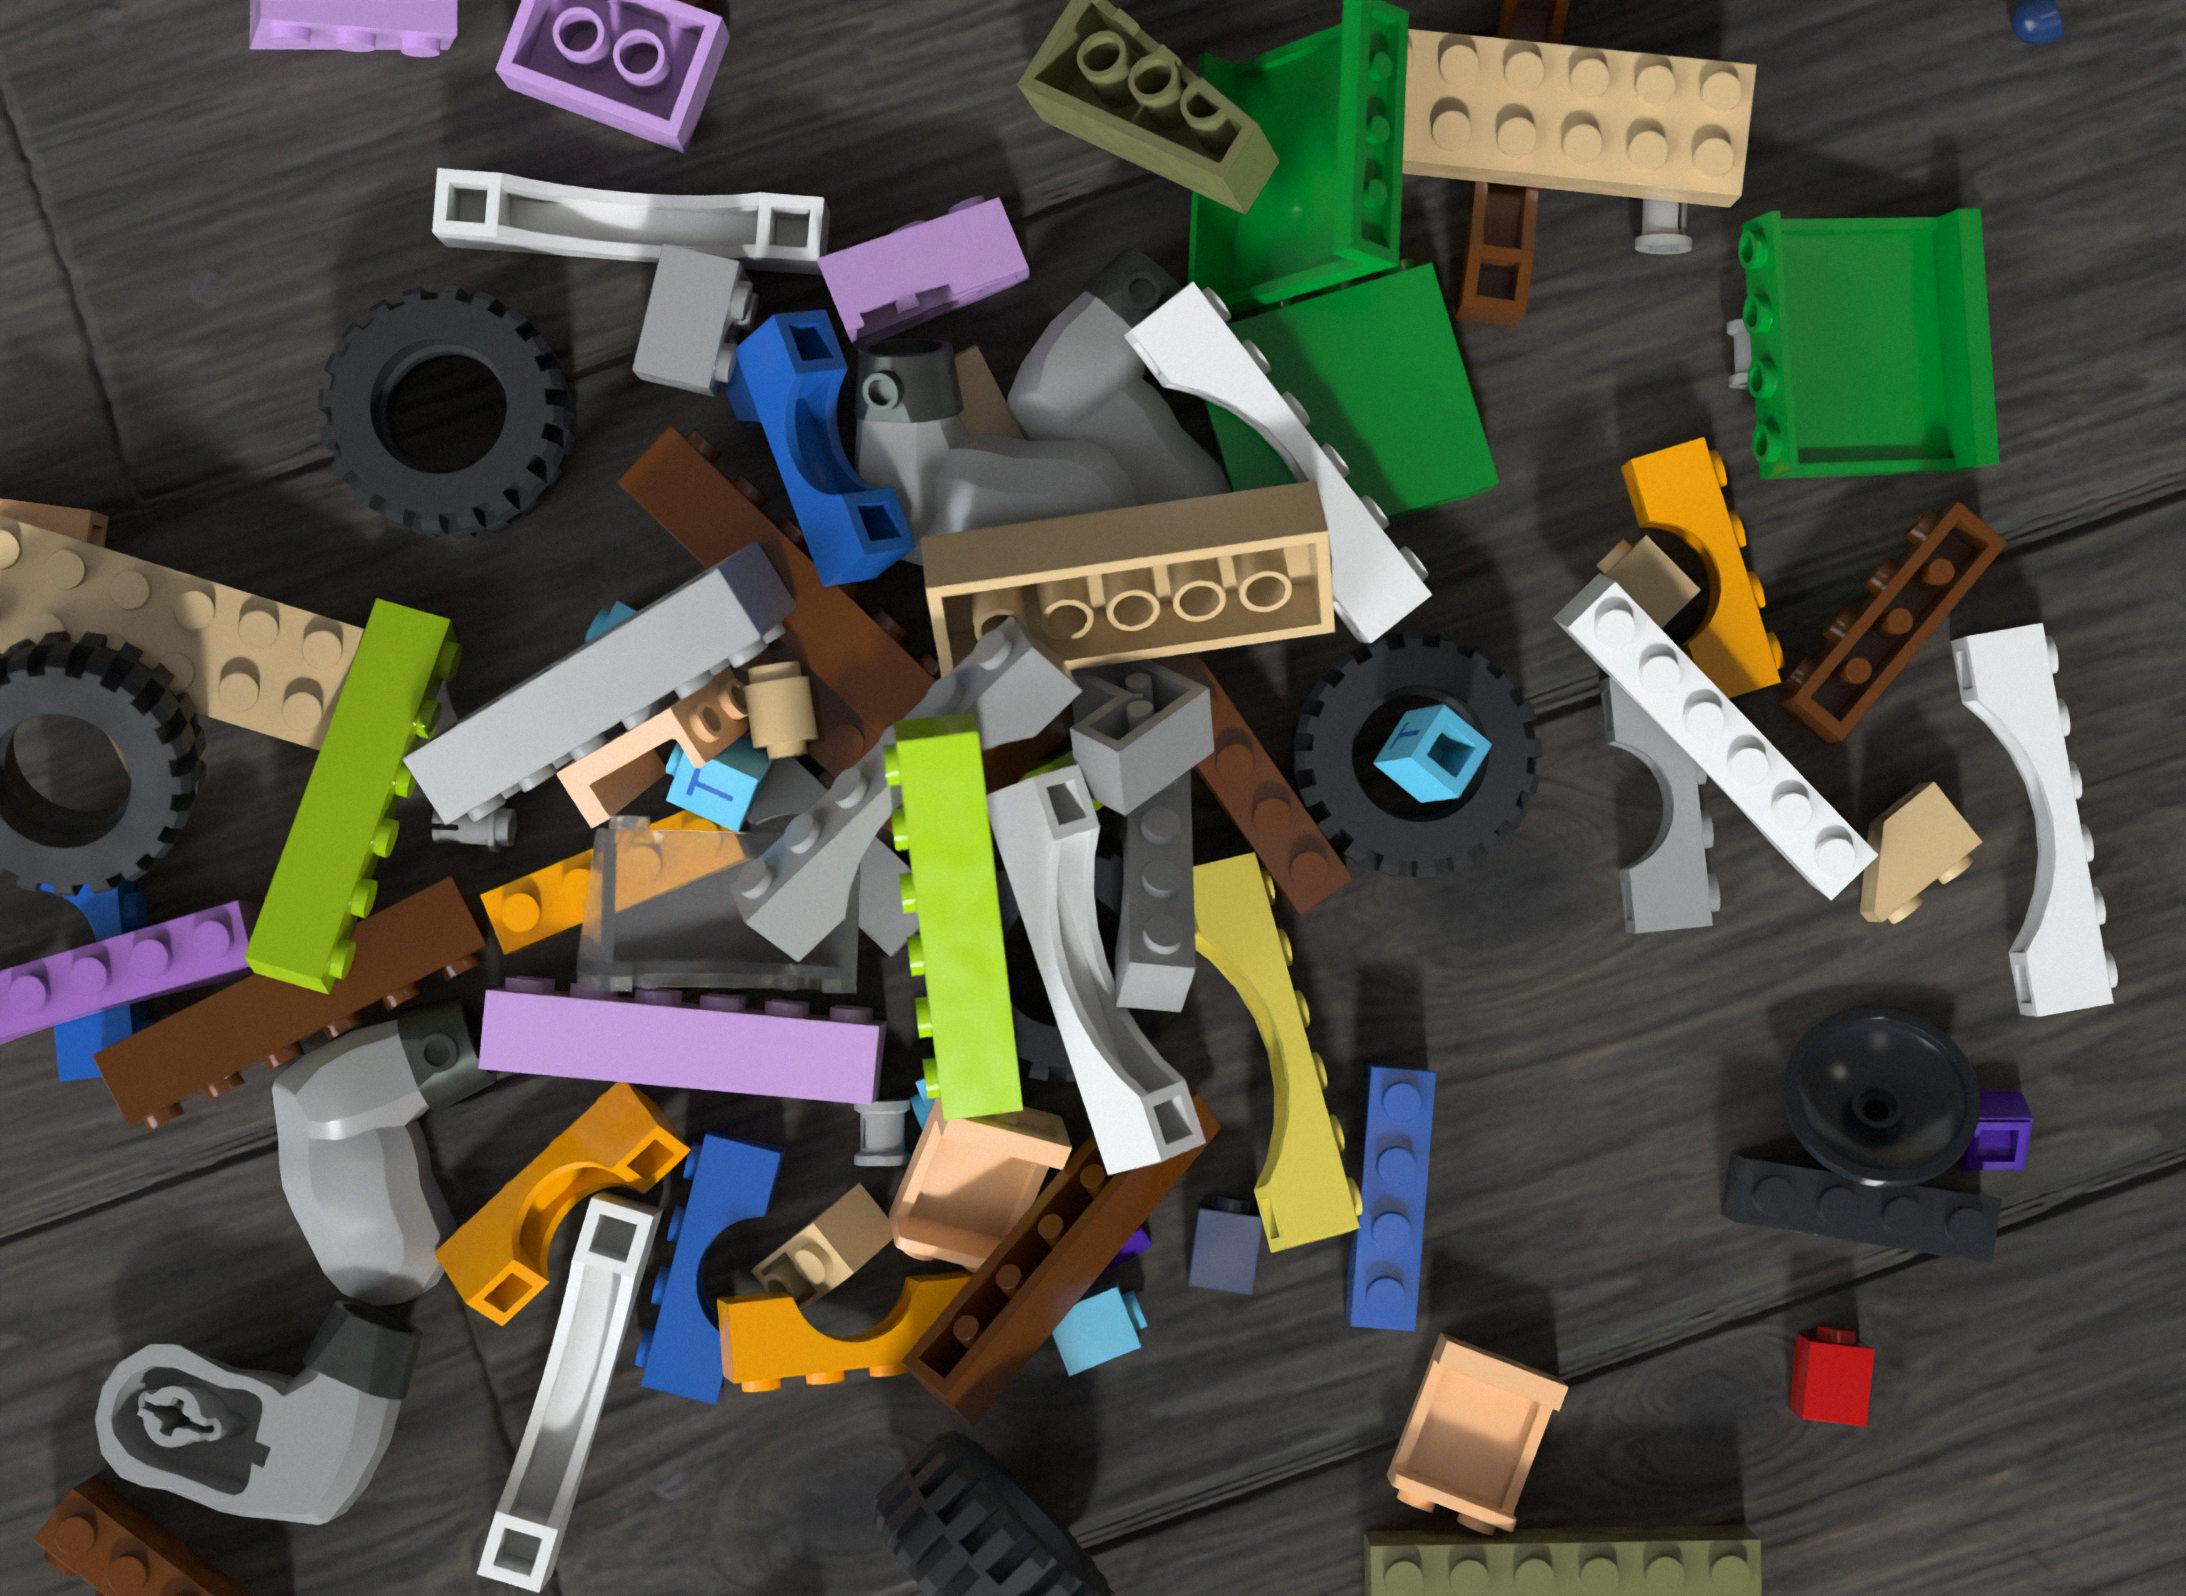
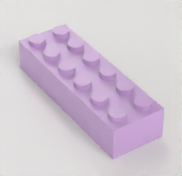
M521 975L506 977L505 987L486 990L478 1069L872 1105L880 1097L887 1021L872 1020L874 1008L835 1005V1007H830V1016L809 1014L810 1002L772 999L771 1001H765V1010L745 1008L746 996L720 993L700 995V1004L682 1002V990L654 987L636 989L635 998L618 996V984L588 981L571 983L570 992L555 991L554 978Z

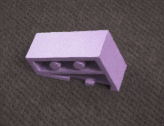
M250 0V49H319L350 52L401 50L403 54L409 56L434 57L440 55V50H449L457 36L458 0Z
M983 196L969 198L951 207L947 215L927 222L924 220L911 222L888 235L816 259L855 352L864 345L885 340L1030 279L1029 267L999 197L986 202Z

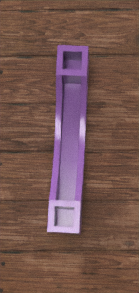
M237 900L0 971V1045L88 1015L168 994L222 983L254 973L244 956L264 903Z

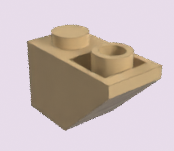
M1935 782L1918 783L1869 823L1867 844L1878 856L1864 869L1860 913L1867 922H1883L1887 918L1892 924L1901 921L1923 903V899L1918 893L1937 878L1942 884L1951 881L1973 862L1968 853L1980 845L1982 840Z
M858 1183L756 1265L751 1272L761 1283L765 1293L782 1291L788 1294L795 1301L799 1311L802 1312L854 1274L893 1239L889 1218L864 1187Z

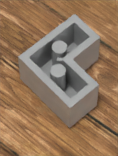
M663 243L632 369L641 380L716 397L720 382H730L737 358L734 350L737 348L741 330L751 331L759 303V294L752 292L753 283L750 281L740 261Z
M1149 659L1071 671V674L1082 689V692L1072 700L1074 726L1070 728L1074 765H1080L1091 799L1126 816L1214 752L1208 687Z

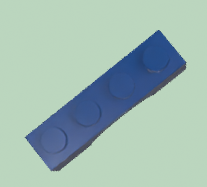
M825 309L773 314L734 351L823 587L875 579L916 548L894 487H877L863 480L850 465L844 453L837 426V400L840 386L848 367L827 311Z
M124 876L115 890L95 894L91 891L89 884H84L77 897L62 896L72 902L86 916L94 931L97 942L143 929L147 926L145 898L141 892H136L135 881L127 880ZM42 883L39 888L54 893V885ZM147 1000L55 1025L54 1034L59 1082L102 1077L91 1055L157 1023L154 1019H149Z
M1365 1063L1360 1121L1361 1170L1359 1192L1362 1201V1214L1357 1216L1360 1228L1355 1230L1349 1256L1345 1318L1350 1326L1415 1332L1436 1072L1429 1068Z
M711 1130L705 1134L703 1143L693 1141L690 1147L691 1151H689L683 1175L684 1179L693 1181L688 1204L677 1203L671 1219L667 1241L677 1243L671 1268L661 1265L651 1303L661 1305L655 1330L645 1328L643 1331L635 1366L645 1368L641 1386L716 1405L723 1396L727 1378L723 1376L719 1318L708 1300L704 1286L705 1259L712 1242L723 1229L741 1220L765 1216L771 1210L786 1148Z

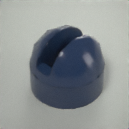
M2022 0L2017 5L2011 21L2012 30L2019 40L2030 45H2041L2064 37L2062 20L2055 0Z

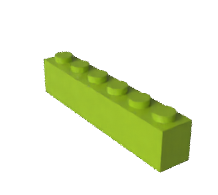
M376 598L244 956L254 973L329 995L336 977L344 979L347 976L356 949V943L351 941L350 937L357 917L366 918L369 915L376 897L378 883L376 880H372V876L379 856L388 858L397 839L399 821L393 819L401 796L410 798L417 783L403 758L419 748L422 737L431 739L434 735L441 714V703L437 702L436 698L443 679L453 680L461 660L462 644L457 643L450 619Z
M974 712L893 722L896 744L884 745L883 754L887 786L901 785L904 808L891 810L896 850L909 849L912 872L899 873L904 914L917 912L920 935L907 936L911 974L912 976L925 975L928 997L915 998L919 1037L933 1036L935 1058L922 1059L927 1099L941 1097L944 1121L1022 1111V1097L979 732Z

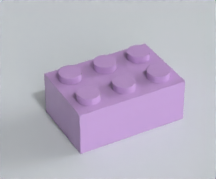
M522 0L495 70L509 89L686 154L730 35L721 16L678 0Z

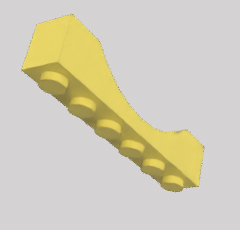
M1255 852L1193 866L1195 950L1211 961L1236 988L1256 1021L1268 1053L1274 1086V1125L1266 1162L1255 1186L1254 1193L1270 1251L1273 1253L1359 1229L1357 1216L1362 1214L1361 1196L1354 1179L1351 1177L1346 1178L1339 1154L1345 1148L1343 1131L1337 1117L1334 1114L1328 1115L1322 1093V1090L1327 1088L1326 1071L1320 1055L1317 1052L1311 1053L1304 1028L1309 1027L1310 1024L1308 1006L1300 990L1294 991L1287 968V966L1292 964V950L1285 931L1282 928L1276 929L1270 907L1275 902V890L1270 873L1265 867L1259 868Z

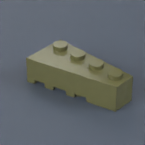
M1070 0L1017 83V86L1043 122L1245 215L1280 162L1260 126L1204 78H1199L1181 62L1177 55L1165 45L1158 44L1139 27L1134 19L1122 9L1114 7L1107 0Z

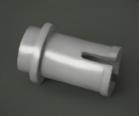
M504 804L474 823L466 813L445 825L435 808L433 811L432 823L441 824L440 829H432V837L435 843L443 844L444 842L488 845L492 852H500L503 846L512 847L514 845L517 834V814L515 809L505 808Z

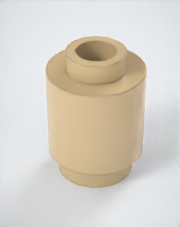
M782 662L748 669L750 685L744 686L753 748H767L769 760L807 754L806 742L818 739L809 677L802 676L800 662Z

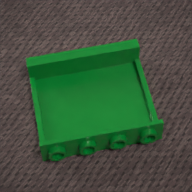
M1343 0L1342 24L1236 64L1206 52L1199 55L1198 77L1204 78L1260 126L1280 162L1246 215L1192 190L1187 285L1194 282L1200 291L1206 287L1211 288L1225 304L1229 313L1237 314L1399 265L1409 28L1408 11L1382 0Z
M1981 208L1956 209L1939 217L1781 219L1780 211H1770L1742 224L1743 234L1739 241L1738 255L1741 266L1745 269L1747 299L1743 307V322L1747 332L1750 333L1752 362L1749 366L1747 380L1749 391L1755 399L1756 428L1752 437V449L1756 460L1759 462L1760 479L1959 473L2000 464Z
M1413 259L1400 260L1398 266L1378 271V279L1355 286L1353 279L1317 289L1318 297L1293 304L1292 297L1255 308L1257 314L1255 316L1232 322L1231 318L1226 322V325L1240 343H1243L1246 339L1250 340L1266 358L1271 371L1265 374V376L1280 396L1288 391L1305 409L1311 420L1305 428L1319 447L1328 443L1343 459L1350 471V474L1344 480L1360 499L1364 495H1368L1382 510L1388 521L1488 492L1499 484L1433 264L1431 262L1415 267ZM1204 399L1232 493L1297 483L1282 457L1255 429L1227 409Z

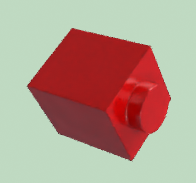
M1818 1325L1816 1335L1797 1333L1789 1410L1804 1420L1867 1427L1875 1349L1860 1340H1856L1857 1331L1849 1328Z

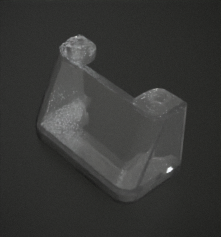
M610 815L609 828H596L577 954L576 984L599 991H632L633 985L642 989H657V987H714L797 990L819 989L820 987L821 992L856 993L861 861L849 891L845 918L804 958L797 962L744 922L729 889V886L738 878L745 865L759 858L784 833L650 829V817Z

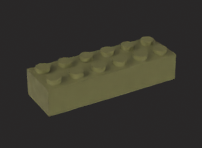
M1746 1525L1514 1529L1513 1532L1495 1529L1493 1535H1487L1473 1529L1364 1531L1365 1596H1762L1761 1540Z

